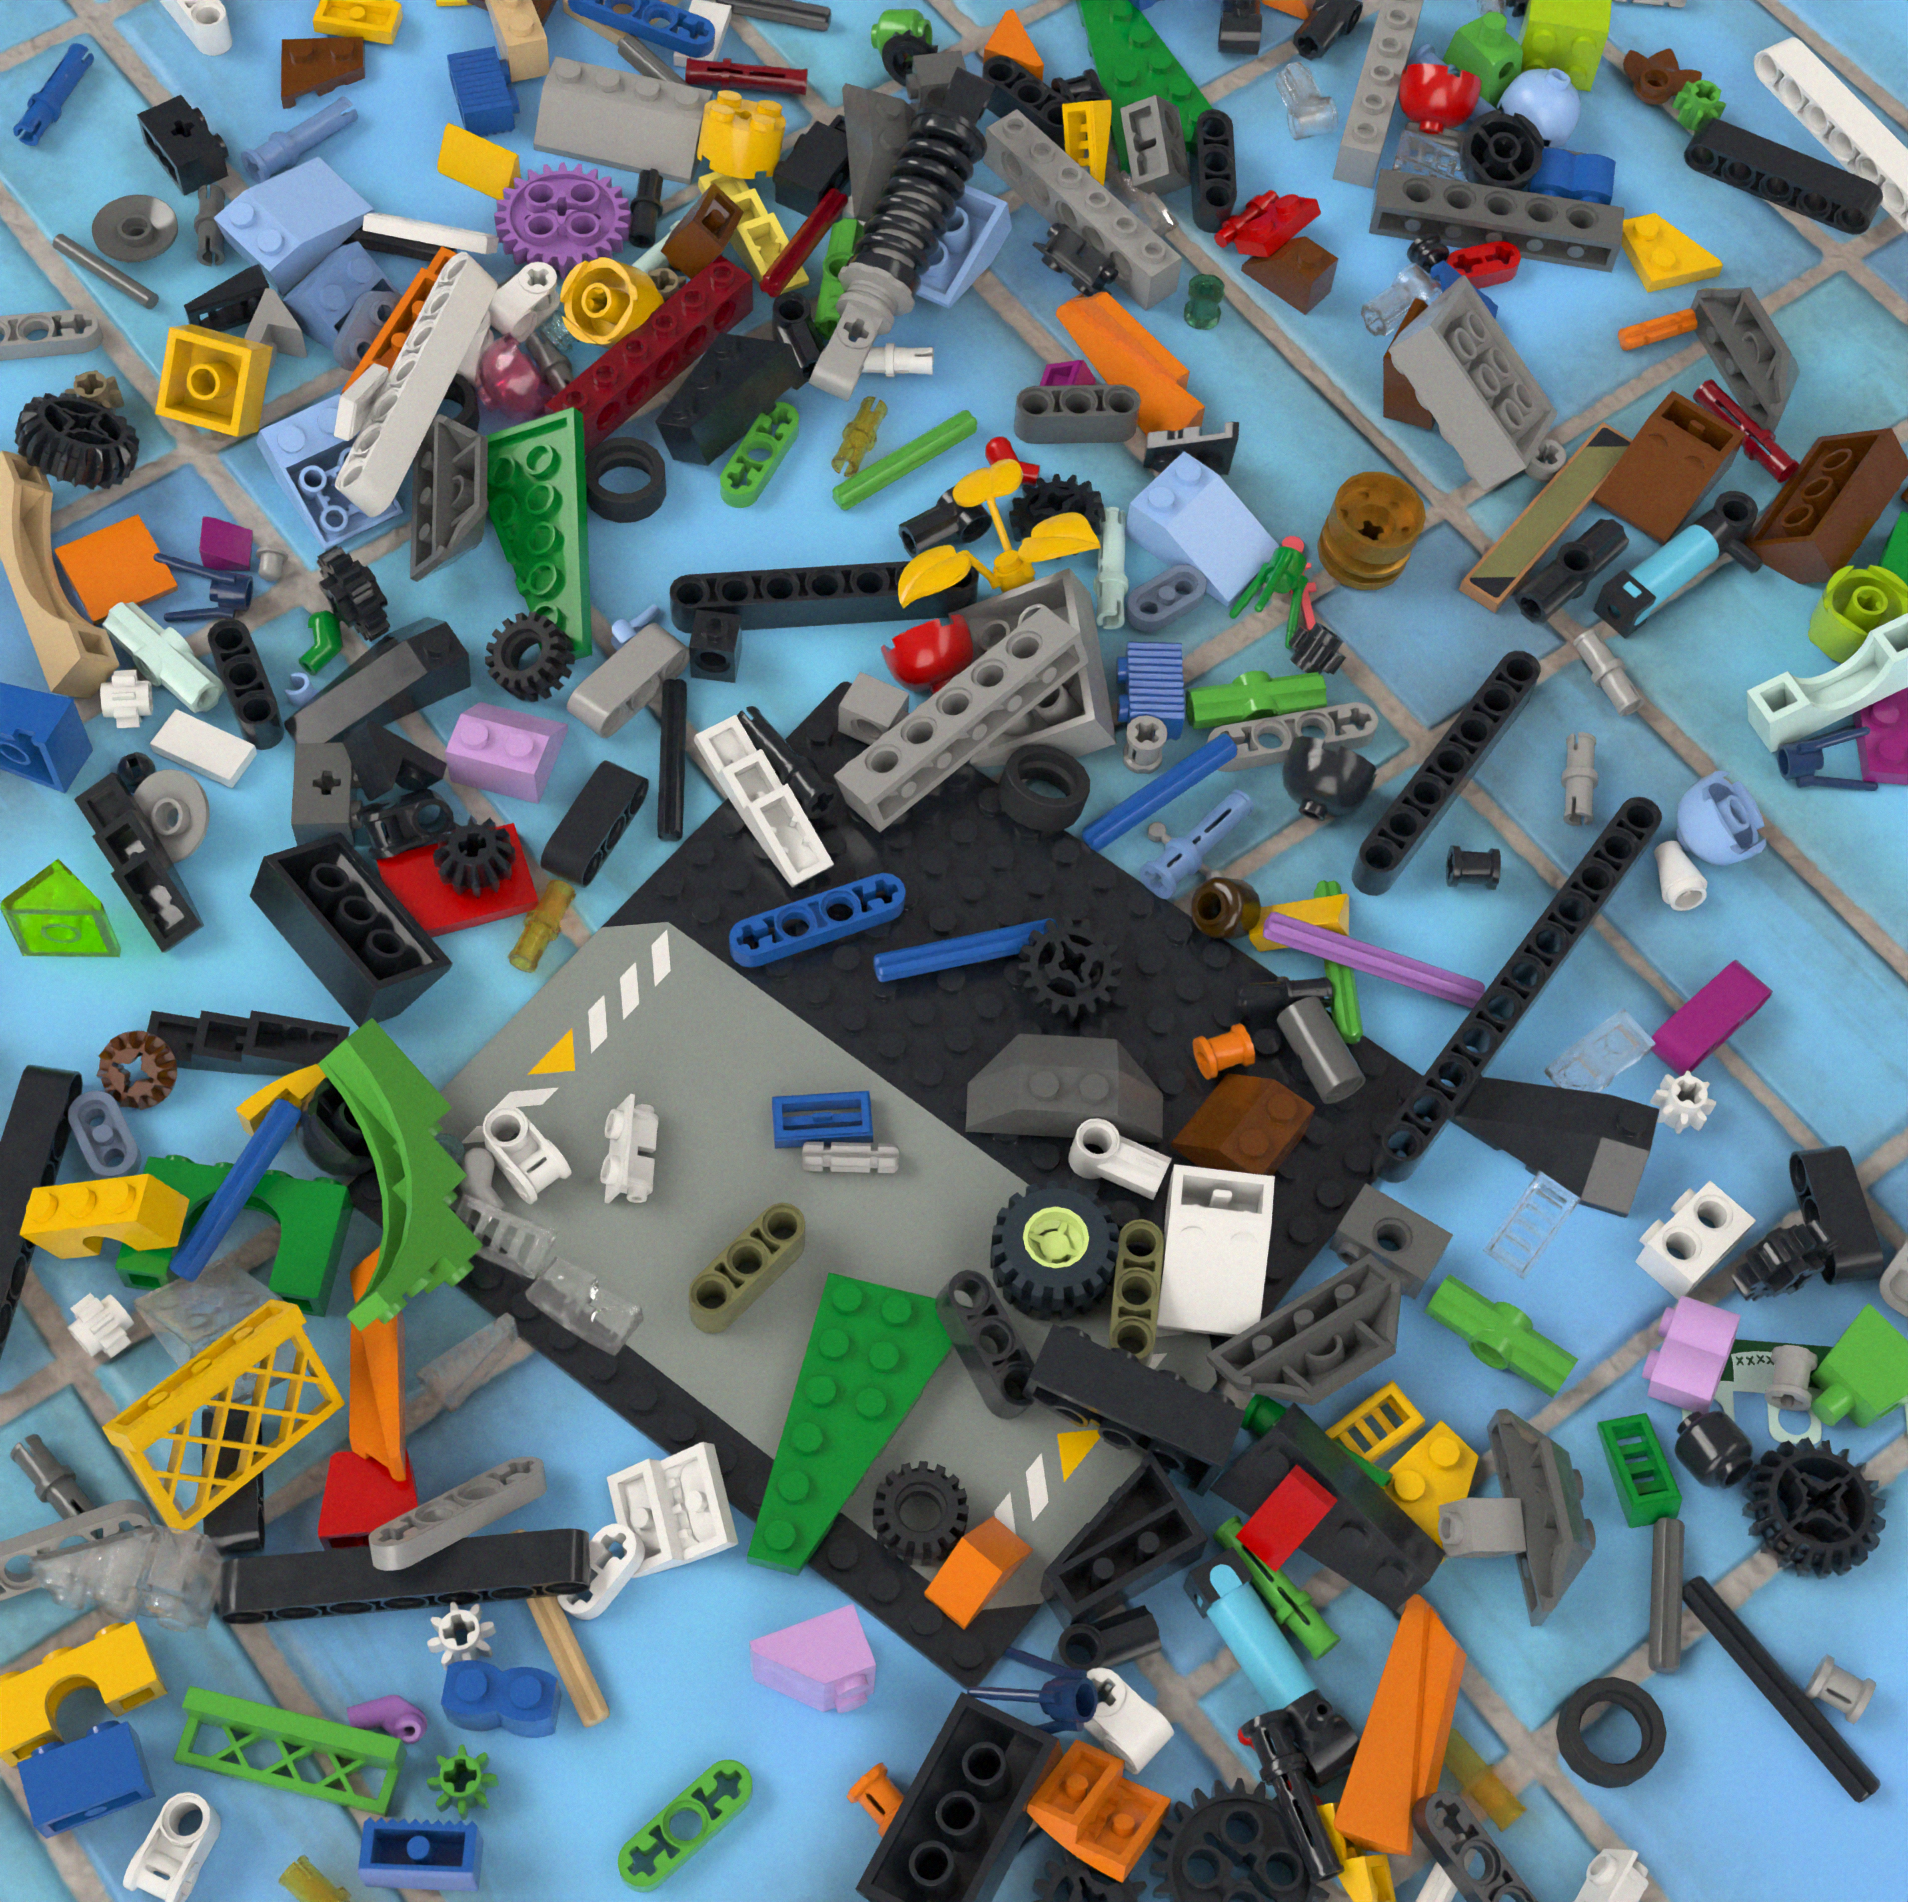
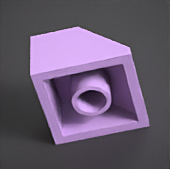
M480 702L460 714L446 747L445 756L450 781L539 804L567 734L568 724Z
M854 1604L749 1641L750 1666L754 1681L817 1710L825 1712L836 1708L838 1713L848 1712L864 1705L868 1701L867 1696L874 1693L876 1663Z

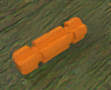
M1688 308L1622 328L1618 331L1620 347L1627 351L1693 331L1698 326L1696 314L1693 309Z

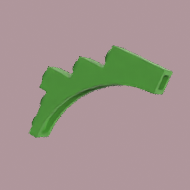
M373 1018L347 1037L318 1063V1066L342 1095L362 1130L375 1163L382 1195L383 1236L378 1263L365 1293L346 1315L359 1331H362L376 1318L384 1325L408 1304L402 1297L405 1293L410 1298L414 1297L422 1289L429 1294L444 1281L452 1288L474 1268L468 1260L483 1246L449 1208L458 1198L453 1189L468 1176L434 1138L444 1129L437 1121L452 1107Z

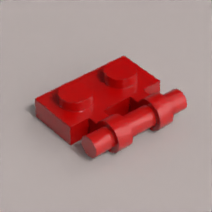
M1268 190L1264 195H1256L1246 204V209L1242 213L1232 215L1222 223V229L1214 235V240L1222 248L1234 242L1239 254L1269 258L1321 214L1318 201L1313 198L1298 197L1295 194L1279 198L1275 191Z

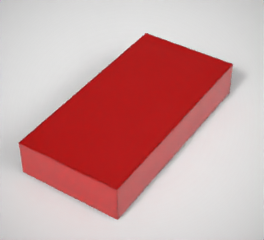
M1296 1464L1235 1538L1276 1573L1331 1510L1338 1499Z

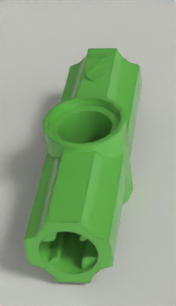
M843 218L840 222L833 223L827 256L823 261V278L814 321L818 333L827 340L831 339L841 318L836 310V303L840 295L845 293L838 279V274L849 258L854 256V245L863 236L864 226L859 223L858 219Z
M1250 671L1239 675L1232 683L1190 688L1186 690L1185 695L1186 715L1189 726H1192L1193 730L1327 707L1326 684L1323 675H1319L1318 672L1271 678L1267 672Z
M1450 1274L1444 1279L1424 1313L1468 1341L1470 1351L1480 1361L1498 1370L1510 1369L1552 1398H1554L1579 1360L1533 1330L1531 1319L1519 1308L1506 1302H1496L1494 1304Z

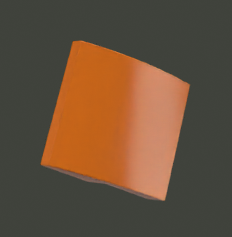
M138 514L54 549L74 591L77 592L94 626L103 623L108 616L109 610L120 602H134L140 607L178 591V585L168 566L154 560V554L160 553Z
M1076 1739L1029 1801L1027 1813L1042 1829L1069 1852L1100 1872L1123 1883L1160 1829L1164 1819H1167L1169 1816L1172 1799L1123 1778L1125 1760Z

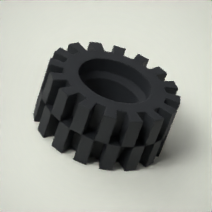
M522 612L515 614L516 623L512 622L509 618L504 620L502 624L506 629L502 633L495 629L492 633V636L497 639L496 643H487L486 650L492 654V656L485 657V664L491 668L487 671L496 683L517 699L524 701L527 698L530 702L538 701V694L547 699L552 696L549 688L553 686L559 691L564 686L559 681L561 676L570 678L572 671L566 665L575 664V656L570 653V651L575 650L574 645L568 639L569 636L546 616H540L536 612H529L528 617ZM541 643L542 650L537 661L531 667L519 671V661L523 653L529 647Z
M919 1461L918 1468L914 1469L911 1468L910 1462L903 1464L898 1474L892 1470L886 1475V1482L879 1484L876 1490V1498L874 1499L872 1524L873 1531H877V1541L881 1547L885 1544L887 1545L888 1555L895 1559L899 1554L904 1557L903 1563L908 1565L913 1564V1559L921 1560V1566L931 1565V1560L935 1557L938 1558L939 1562L946 1559L948 1551L950 1549L954 1550L961 1537L964 1536L968 1520L969 1505H966L967 1494L965 1488L959 1489V1479L954 1474L948 1478L945 1475L946 1468L937 1464L935 1470L927 1469V1461ZM914 1496L928 1497L938 1505L941 1518L938 1524L930 1530H912L903 1523L900 1517V1508L903 1503Z

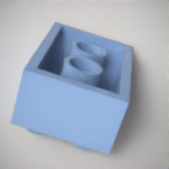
M316 157L246 189L214 217V220L227 243L251 266L259 264L266 280L281 295H284L334 249L363 225L364 215L376 212L320 157Z
M964 184V195L955 201V214L950 219H946L948 227L946 233L942 237L937 238L939 242L938 251L933 256L928 257L930 260L929 270L925 274L919 275L921 287L916 295L948 309L952 307L993 262L1012 229L1008 202Z
M1185 451L1129 504L1125 536L1169 567L1185 564L1199 569L1207 581L1206 593L1226 607L1254 581L1262 565L1269 563L1275 549L1280 547L1224 480Z

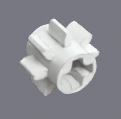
M137 670L114 671V675L111 677L112 682L101 683L100 696L103 717L116 718L117 728L140 727L142 716L153 714L150 681L138 680Z
M1686 1071L1684 1076L1676 1080L1669 1074L1665 1075L1660 1084L1661 1089L1656 1090L1650 1101L1651 1104L1660 1106L1657 1122H1664L1669 1127L1675 1128L1676 1134H1680L1684 1128L1690 1125L1697 1131L1701 1130L1707 1121L1706 1115H1710L1716 1106V1101L1707 1098V1088L1710 1083L1702 1082L1698 1078L1691 1076L1690 1071Z
M89 1293L70 1308L77 1320L67 1328L91 1357L103 1350L104 1353H107L112 1358L131 1343L125 1331L134 1325V1322L111 1294L99 1301L97 1297L95 1298Z
M451 1602V1612L444 1616L443 1619L439 1617L431 1618V1623L439 1633V1636L431 1638L427 1641L431 1653L445 1651L441 1660L444 1670L447 1671L448 1665L454 1662L477 1660L481 1655L489 1658L492 1657L491 1647L484 1642V1638L494 1635L496 1630L493 1622L479 1624L482 1611L477 1603L471 1607L470 1611L459 1610L457 1604ZM466 1629L468 1643L458 1646L456 1631Z

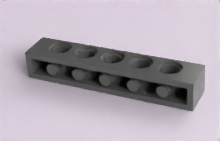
M1381 168L1373 198L1369 233L1414 241L1424 234L1436 233L1441 238V244L1463 249L1494 241H1505L1518 248L1521 258L1612 273L1622 244L1624 208Z

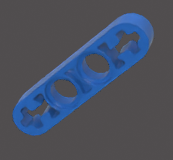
M568 0L569 8L580 16L686 56L702 58L709 55L714 49L715 28L710 20L659 0ZM618 4H626L632 7L633 10L628 14H619L613 11L612 8ZM654 18H663L669 21L670 25L665 28H656L649 22Z
M875 874L743 919L736 923L730 931L729 948L731 956L735 962L742 966L757 967L889 922L899 917L904 910L905 886L893 874ZM883 891L886 896H892V902L885 904L881 898L876 899V893ZM859 897H862L863 906L867 905V912H862ZM834 904H845L852 909L853 915L845 921H835L828 916L827 910ZM790 919H801L807 923L809 929L805 934L794 937L786 934L782 926ZM768 928H774L777 943L772 942V935L768 936ZM751 936L754 942H759V947L751 950L748 944H743V938Z

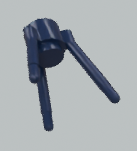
M161 553L154 554L153 558L156 562L211 579L210 601L218 602V607L166 613L164 614L165 621H186L218 617L234 619L236 610L245 612L249 610L253 595L252 576L221 572Z
M1852 725L1808 740L1779 745L1777 762L1782 777L1785 780L1796 778L1798 788L1821 786L1876 791L1878 785L1875 782L1814 776L1816 770H1821L1824 765L1823 748L1866 736L1870 733V728L1864 726L1856 729V725Z
M1008 1647L1005 1650L1004 1656L1053 1675L1055 1678L1046 1682L1041 1690L998 1687H970L967 1690V1694L974 1698L1040 1703L1042 1711L1050 1715L1055 1721L1039 1724L1034 1727L1049 1734L1063 1731L1081 1732L1084 1728V1723L1093 1718L1098 1704L1096 1687L1093 1681L1087 1678L1085 1669H1069L1012 1647Z

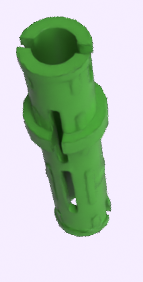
M1238 1516L1232 1517L1218 1528L1212 1536L1213 1539L1225 1551L1231 1547L1235 1548L1254 1577L1252 1584L1277 1612L1274 1616L1275 1620L1280 1626L1287 1624L1309 1650L1315 1661L1321 1659L1341 1641L1340 1636L1334 1633L1310 1604L1313 1598L1306 1590L1300 1592L1281 1568L1275 1573L1235 1538L1244 1525ZM1245 1551H1247L1253 1557V1559L1258 1563V1565L1263 1569V1571L1268 1575V1577L1273 1582H1270L1266 1578V1576L1260 1571V1569L1255 1565V1563L1250 1559V1557L1245 1553ZM1280 1593H1283V1594H1284V1596H1285V1597L1289 1600V1602L1293 1605V1607L1295 1608V1610L1305 1619V1621H1306L1309 1625H1306V1624L1302 1621V1619L1297 1615V1613L1294 1611V1609L1291 1607V1605H1290L1288 1602H1286V1600L1281 1596Z

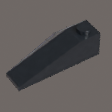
M425 617L385 635L284 722L285 728L295 744L342 743L347 732L368 719L380 726H384L470 687L469 654L446 621Z

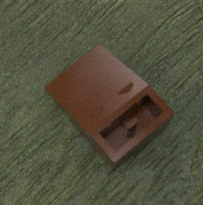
M1672 390L1649 416L1593 496L1592 501L1665 545L1730 469L1746 434Z

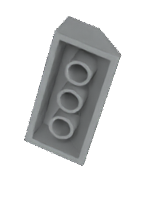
M555 56L542 88L533 143L534 150L635 173L654 168L658 170L659 175L663 179L691 185L700 160L697 158V150L704 107L707 102L713 100V91Z

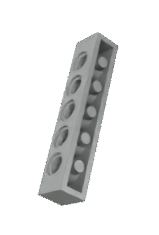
M1382 0L1341 140L1333 175L1334 180L1372 188L1399 94L1401 73L1403 68L1406 69L1424 0Z
M1018 109L986 128L987 151L984 155L983 163L1051 225L1054 223L1059 225L1066 224L1085 239L1087 244L1081 251L1083 254L1086 253L1089 246H1093L1115 263V269L1118 270V276L1114 282L1145 311L1177 291L1182 257Z
M1045 606L1031 617L1025 619L1010 634L995 646L989 648L964 671L954 676L948 684L928 700L918 705L912 713L892 729L885 732L876 742L855 759L849 761L834 775L846 803L878 832H881L1084 667L1089 660L1080 633Z

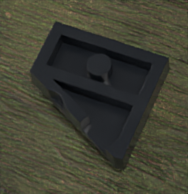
M1226 422L1225 433L1202 435L1203 429L1200 426L1187 427L1177 431L1149 432L1144 450L1143 467L1153 468L1155 471L1162 473L1185 451L1218 475H1229L1239 438V422Z

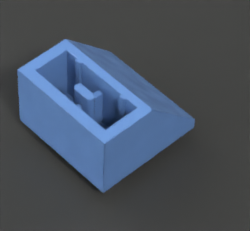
M356 241L334 249L282 302L308 337L333 351L334 341L359 296L368 291H382L392 295L398 303L403 296L362 245ZM382 306L377 311V316L381 321L385 315ZM362 343L357 347V354L361 358L365 352Z

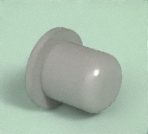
M259 548L256 551V556L260 559L259 576L267 581L280 579L282 566L288 560V554L278 548Z

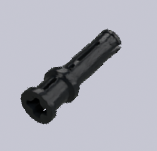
M746 707L747 712L753 718L752 720L747 717L743 710L740 711L737 717L757 751L763 750L771 766L779 774V780L782 785L788 783L793 794L802 803L805 815L811 819H818L832 811L840 799V790L834 783L826 782L820 776L816 763L808 757H800L764 718L757 707Z
M1284 1709L1273 1710L1249 1720L1241 1727V1731L1245 1738L1251 1739L1262 1765V1768L1259 1770L1261 1780L1266 1782V1785H1273L1290 1831L1294 1836L1309 1872L1311 1883L1319 1884L1339 1876L1345 1870L1343 1865L1340 1864L1323 1818L1303 1774L1307 1770V1760L1304 1753H1297L1285 1723L1289 1720L1288 1714ZM1288 1780H1289L1290 1783H1291L1292 1790H1291V1788H1290V1786H1289ZM1298 1805H1300L1301 1810H1302V1812H1303V1815H1304V1817H1305V1819H1306V1822H1307V1824H1308V1827H1309V1829H1310V1832H1311V1834H1312V1836H1313V1839H1314V1841H1315V1846H1314L1313 1841H1312V1839H1311V1836H1310V1834H1309V1832H1308V1829H1307V1827H1306V1824H1305L1304 1819H1303V1817H1302V1815H1301V1812H1300V1810H1299Z

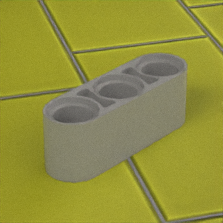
M657 623L647 625L579 684L568 700V712L601 738L612 736L662 692V683L666 679L675 680L685 670L690 661L689 648Z

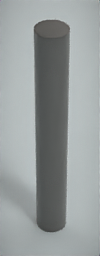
M58 234L54 238L52 243L54 249L147 309H153L157 305L158 295L64 234Z

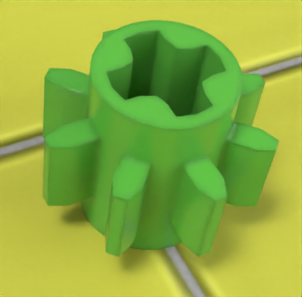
M1699 80L1694 84L1687 81L1682 91L1678 92L1672 104L1673 108L1680 110L1677 121L1685 128L1695 131L1705 119H1720L1726 107V103L1718 101L1722 92L1721 89L1707 80Z
M461 1744L458 1748V1755L448 1760L441 1755L436 1757L441 1768L439 1777L427 1779V1785L430 1790L444 1791L436 1802L437 1809L440 1812L447 1810L452 1805L458 1809L461 1819L466 1820L468 1809L477 1805L484 1809L490 1807L485 1796L486 1788L498 1786L499 1781L495 1774H482V1771L486 1769L490 1762L486 1752L479 1754L476 1759L468 1756L464 1744ZM469 1772L472 1781L467 1782L466 1791L457 1792L454 1784L459 1782L460 1773Z

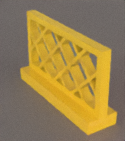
M275 1299L268 1300L102 1427L111 1444L120 1447L173 1534L183 1535L345 1405L344 1400L302 1328V1325L307 1321L297 1304ZM290 1338L297 1350L292 1373L272 1370L277 1348ZM261 1361L259 1367H254L255 1364ZM306 1368L308 1369L311 1376L305 1375ZM245 1372L258 1374L251 1405L231 1402L235 1380ZM271 1376L290 1379L284 1410L264 1407ZM303 1381L315 1383L325 1399L309 1413L297 1412ZM219 1393L218 1400L212 1399L215 1395ZM203 1405L216 1406L210 1436L189 1435L193 1412ZM229 1408L249 1411L243 1442L222 1439ZM262 1413L282 1416L278 1438L268 1446L256 1444ZM295 1418L300 1419L297 1423L294 1424ZM175 1426H177L175 1432H169ZM160 1438L173 1439L167 1471L152 1469L143 1454L144 1450ZM187 1442L208 1444L201 1475L180 1473ZM220 1447L241 1449L236 1471L226 1479L214 1477ZM254 1451H258L259 1453L253 1457ZM158 1477L165 1478L163 1486ZM178 1480L199 1482L195 1503L180 1515L173 1504ZM212 1484L217 1485L214 1489L211 1490Z

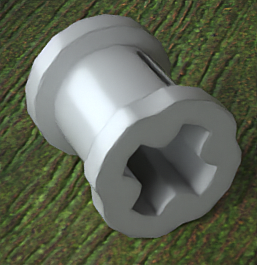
M1144 715L1136 717L1128 724L1126 731L1127 743L1123 749V763L1132 772L1150 774L1156 771L1162 764V748L1166 744L1168 733L1166 726L1161 720L1153 716Z
M1795 1345L1774 1347L1771 1352V1361L1775 1364L1772 1385L1765 1389V1400L1770 1405L1784 1410L1804 1411L1809 1409L1812 1404V1396L1808 1392L1810 1372L1815 1370L1818 1365L1817 1355L1806 1348Z
M1826 1654L1813 1672L1804 1694L1810 1700L1817 1697L1846 1714V1721L1855 1724L1867 1707L1875 1690L1876 1682L1870 1678L1864 1681L1835 1665L1834 1658Z

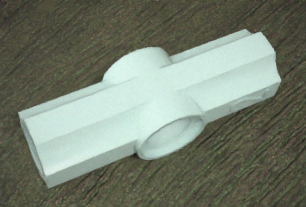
M120 602L109 610L108 616L102 624L103 628L107 631L108 636L132 657L138 670L152 685L159 687L162 684L193 713L199 711L206 713L218 704V699L225 690L222 681L195 658L188 643L176 630L171 627L164 630L134 602Z

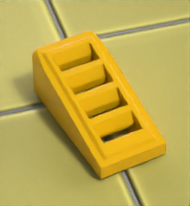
M1111 100L1062 104L1065 152L1082 168L1083 166H1090V175L1104 186L1112 115ZM1085 149H1088L1089 157L1084 158Z
M1391 1380L1325 1431V1433L1333 1440L1339 1438L1349 1450L1374 1464L1424 1427L1425 1419L1396 1383ZM1387 1403L1403 1422L1397 1429L1380 1409ZM1370 1415L1374 1417L1388 1435L1381 1441L1364 1421ZM1354 1426L1372 1447L1366 1453L1361 1450L1347 1432Z

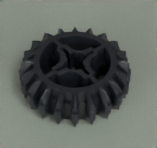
M45 393L43 398L33 397L30 403H25L24 409L18 417L14 442L18 445V453L27 458V464L39 467L42 475L50 474L57 478V482L63 480L70 482L74 487L80 484L94 490L97 485L104 489H110L112 484L122 485L124 479L129 478L138 459L140 439L135 436L136 429L131 425H127V419L123 416L114 415L112 408H103L97 404V401H86L81 395L73 398L69 397L66 393H61L59 397L51 393Z
M1809 1437L1802 1438L1796 1444V1447L1788 1440L1782 1442L1777 1447V1452L1774 1450L1765 1452L1760 1458V1464H1755L1749 1471L1748 1478L1751 1482H1748L1742 1491V1496L1751 1501L1742 1508V1516L1756 1520L1749 1527L1748 1536L1762 1535L1766 1540L1760 1547V1554L1770 1553L1773 1549L1780 1555L1777 1559V1568H1784L1792 1561L1795 1563L1797 1577L1805 1576L1812 1568L1818 1580L1827 1578L1832 1573V1570L1838 1576H1842L1852 1569L1851 1564L1855 1567L1861 1566L1868 1559V1552H1873L1878 1547L1880 1538L1877 1534L1885 1528L1886 1520L1878 1515L1885 1508L1886 1500L1871 1495L1879 1487V1480H1865L1862 1476L1866 1470L1867 1462L1858 1463L1853 1466L1847 1461L1850 1457L1849 1449H1842L1835 1455L1832 1453L1830 1440L1822 1441L1815 1449ZM1809 1475L1817 1477L1825 1482L1815 1481ZM1777 1489L1782 1493L1779 1498L1787 1507V1520L1784 1518L1778 1504ZM1840 1497L1843 1499L1848 1510L1849 1526L1846 1524L1848 1518L1840 1507ZM1821 1499L1826 1500L1816 1512L1812 1511L1806 1517H1801V1514L1811 1504L1815 1505ZM1800 1533L1813 1535L1820 1542L1810 1540Z

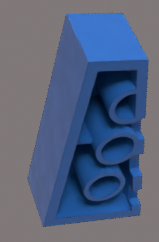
M0 682V769L66 793L93 751L74 699Z

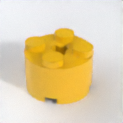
M719 91L717 99L707 102L704 107L697 158L701 162L704 157L710 160V169L735 178L755 179V174L758 171H767L766 178L773 176L780 160L786 120L781 114L782 106L771 100H760L759 102L742 99L739 93L734 91Z
M598 257L599 259L585 260L577 264L566 277L560 294V302L564 303L565 317L562 316L565 327L576 339L588 344L611 349L623 337L642 325L664 303V300L653 280L644 271L613 259Z

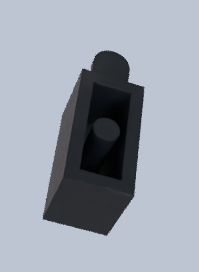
M837 115L829 126L816 120L806 134L802 133L798 137L791 154L786 160H781L774 170L772 181L775 183L776 203L809 217L830 189L837 188L840 192L850 181L845 116Z

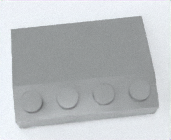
M1463 275L1399 333L1388 351L1391 354V360L1396 370L1400 374L1405 375L1414 387L1416 398L1424 409L1429 410L1438 422L1440 433L1448 444L1453 445L1463 459V465L1468 475L1473 479H1477L1483 490H1486L1527 468L1558 413L1467 277Z
M1070 568L948 614L950 624H954L951 615L959 614L965 618L973 642L972 663L1043 606L1047 607L1080 633L1089 660L1084 667L970 759V764L974 768L1006 765L1007 760L1015 751L1026 746L1043 745L1052 747L1077 758L1117 744L1091 593Z

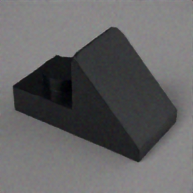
M370 719L347 732L342 741L363 792L369 801H373L390 791L395 783L401 788L410 791L426 789L443 779L447 763Z

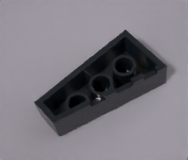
M1055 1324L1050 1329L1021 1394L1078 1427H1087L1089 1422L1099 1427L1098 1434L1104 1439V1442L1120 1451L1136 1448L1147 1455L1151 1450L1167 1475L1173 1470L1188 1477L1191 1480L1187 1489L1201 1497L1205 1495L1224 1468L1246 1411L1235 1407L1233 1400L1221 1393L1213 1391L1204 1393L1187 1385V1381L1175 1372L1169 1370L1156 1371L1139 1363V1359L1129 1351L1121 1348L1108 1349L1092 1342L1091 1337L1078 1328L1072 1326H1064L1062 1328Z
M1295 1402L1227 1466L1209 1489L1252 1517L1297 1464L1338 1499L1331 1510L1297 1548L1394 1611L1430 1581L1446 1555Z

